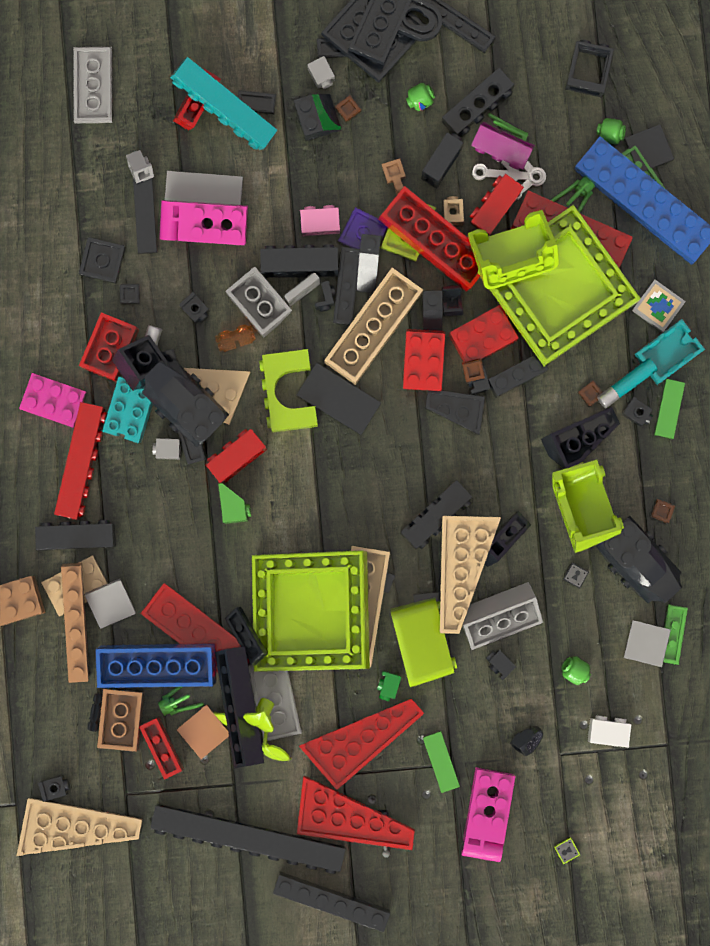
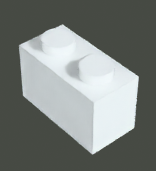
M596 715L595 719L590 718L588 742L629 748L631 724L626 723L627 719L615 718V721H609L606 716Z

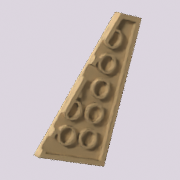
M184 368L190 375L195 374L201 380L199 384L204 389L207 387L214 393L213 398L229 413V416L223 423L230 425L251 372Z
M442 516L440 633H460L501 517Z

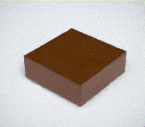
M351 95L335 106L346 122L361 112L360 107Z
M480 358L462 362L466 382L485 378Z
M593 380L577 393L590 407L598 401L597 396L603 392Z
M656 499L650 517L669 524L675 505Z

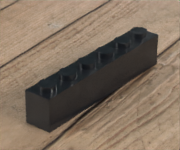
M245 647L216 651L215 656L234 769L263 764L264 752L262 750L259 728L250 725L243 718L245 713H257Z
M283 872L279 873L273 891L275 895L381 932L385 931L390 916L389 909Z

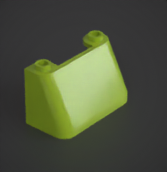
M543 210L529 213L524 220V226L489 237L487 232L481 229L468 233L471 248L485 288L495 289L552 271L558 266L557 243Z
M597 460L552 473L553 491L575 553L619 535L622 529H624L621 517L617 518L613 514L603 485L605 471L602 465L599 466Z
M434 597L391 608V616L410 687L455 673L454 669L457 668L455 657H450L445 633H440V601L436 602Z

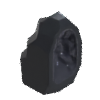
M538 726L524 729L514 736L510 744L516 751L524 756H528L540 744L543 738V730Z

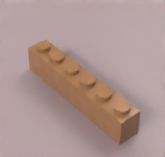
M82 563L62 564L61 574L69 683L88 682L90 676Z

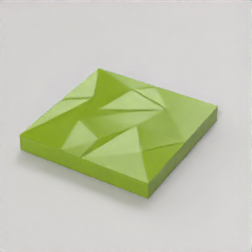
M574 205L548 222L557 243L558 266L552 271L490 289L543 366H546L641 299Z
M367 551L252 555L253 629L268 653L254 665V672L370 669Z

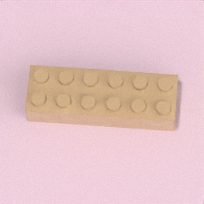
M391 268L324 360L325 364L356 385L422 295L423 289L394 268Z
M352 546L351 551H367L369 657L371 667L390 552Z

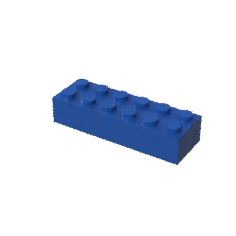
M215 644L101 645L96 649L97 688L213 686L217 682Z

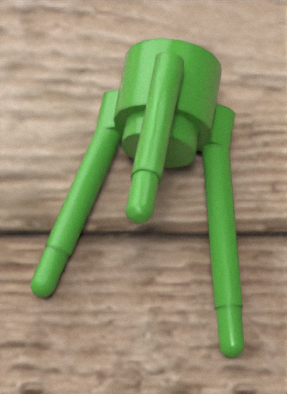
M488 113V117L494 120V124L511 132V135L526 141L527 132Z
M584 176L581 180L577 179L574 184L559 193L551 201H557L575 188L576 193L566 205L569 206L579 195L582 197L585 195L578 208L580 213L588 198L593 194L591 190L595 185L589 178Z
M175 687L171 692L162 696L163 700L159 701L158 705L164 716L168 714L172 716L179 712L202 707L204 703L177 708L178 703L188 699L190 695L187 694L175 700L171 696L182 688Z

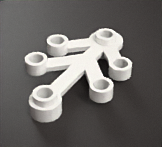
M503 160L501 163L507 170L487 169L484 164H477L472 171V175L476 180H483L485 177L497 178L499 175L503 177L505 174L515 181L526 180L522 184L524 188L520 196L515 201L519 200L522 194L532 185L540 186L546 180L545 171L542 168L533 167L528 161L524 167L527 172L516 170ZM481 170L483 172V175L478 176L476 174V171ZM538 174L540 179H533V175Z

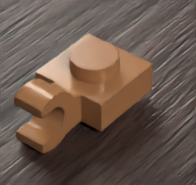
M400 159L382 164L387 184L393 182L396 194L403 188L401 179L406 178Z

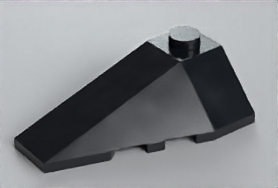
M610 407L542 438L541 441L548 456L563 469H567L583 462L612 433L620 422L613 408Z

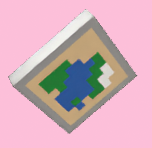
M654 280L632 311L663 333L686 301L657 280Z

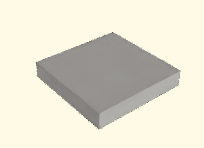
M316 273L311 274L285 294V301L289 307L320 285L319 277Z
M120 578L85 593L87 602L100 629L136 614Z
M633 620L624 658L662 667L671 630Z

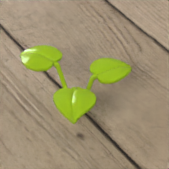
M260 698L255 708L257 713H245L243 718L250 725L264 731L262 750L265 756L273 760L289 761L292 758L283 749L267 743L268 732H273L274 730L270 720L274 703L266 698ZM214 712L213 714L219 721L227 726L225 713Z

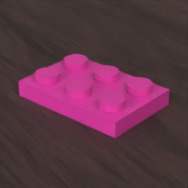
M32 373L19 409L74 428L80 402H84L87 392Z

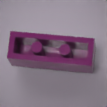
M482 122L471 146L475 147L477 152L482 154L486 152L492 155L494 160L499 162L503 160L508 162L510 167L519 170L520 168L524 169L535 145Z

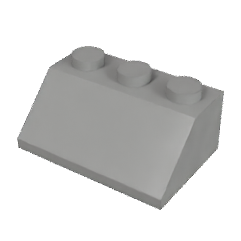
M256 267L226 290L228 297L263 338L292 312L290 307Z

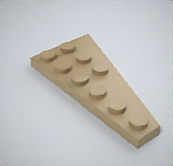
M28 798L17 856L136 840L140 837L143 819Z

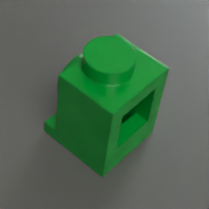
M382 671V675L385 677L384 679L380 678L377 690H381L379 698L390 701L391 698L395 699L401 676Z

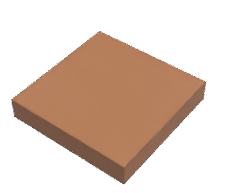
M205 705L177 729L200 759L204 758L229 737L228 729L213 714L208 705Z

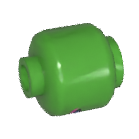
M420 83L408 90L409 97L406 98V101L410 108L414 107L417 111H421L433 104L435 94L429 84Z
M605 118L602 124H598L597 135H600L609 144H619L620 141L624 140L626 126L623 125L621 120Z
M577 656L569 657L562 664L563 677L574 685L586 683L590 679V665Z

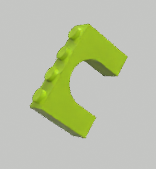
M308 349L262 355L263 360H259L260 371H264L265 379H262L263 391L267 390L268 397L264 398L265 410L269 409L270 417H266L267 427L271 428L272 432L318 427L315 406L296 409L287 408L277 400L275 395L276 385L284 375L311 370Z

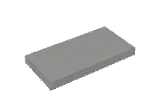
M74 47V123H112V47Z
M167 171L165 200L241 205L243 177Z
M254 665L248 666L256 707L260 698H266L274 703L270 714L274 730L273 732H268L267 741L301 734L302 731L289 672H254Z

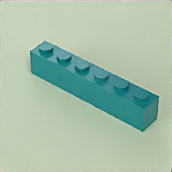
M186 57L183 59L170 78L176 87L185 89L191 99L201 102L207 112L214 113L219 117L218 120L222 124L232 127L234 129L233 132L240 138L244 137L248 140V144L253 149H264L277 132L276 128L190 58Z

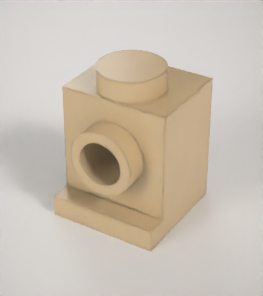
M456 196L447 197V200L443 201L444 219L453 226H460L464 223L463 199H458ZM455 209L456 214L451 215L449 211Z

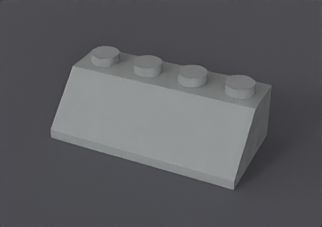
M529 582L470 604L462 627L471 650L541 624L543 620L536 596Z

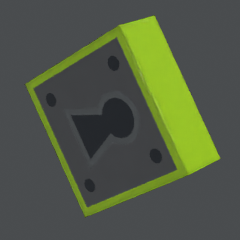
M571 837L554 846L563 864L580 855Z

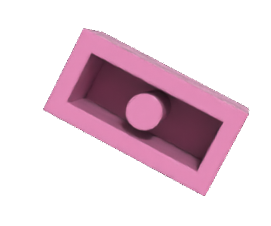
M333 205L323 206V209L309 206L304 207V210H300L302 236L340 234L338 208H335Z

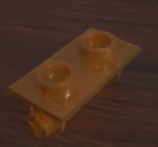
M241 325L236 328L237 330L220 332L219 336H215L216 342L219 343V351L226 352L237 348L235 344L237 340L240 347L253 343L256 338L254 333L250 334V332H253L252 325Z

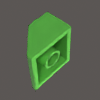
M223 483L219 484L223 523L248 521V517H251L250 505L246 504L242 498Z

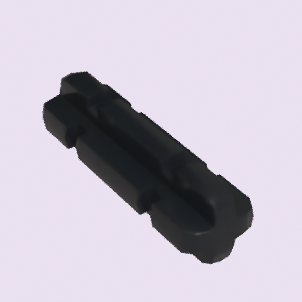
M94 694V704L91 707L90 722H88L87 727L89 731H98L103 694Z

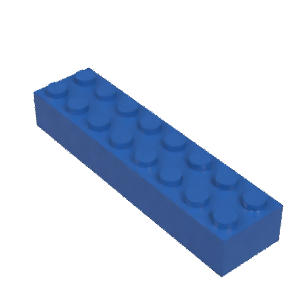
M602 137L596 140L575 166L574 170L578 174L589 178L599 191L691 265L710 244V224Z

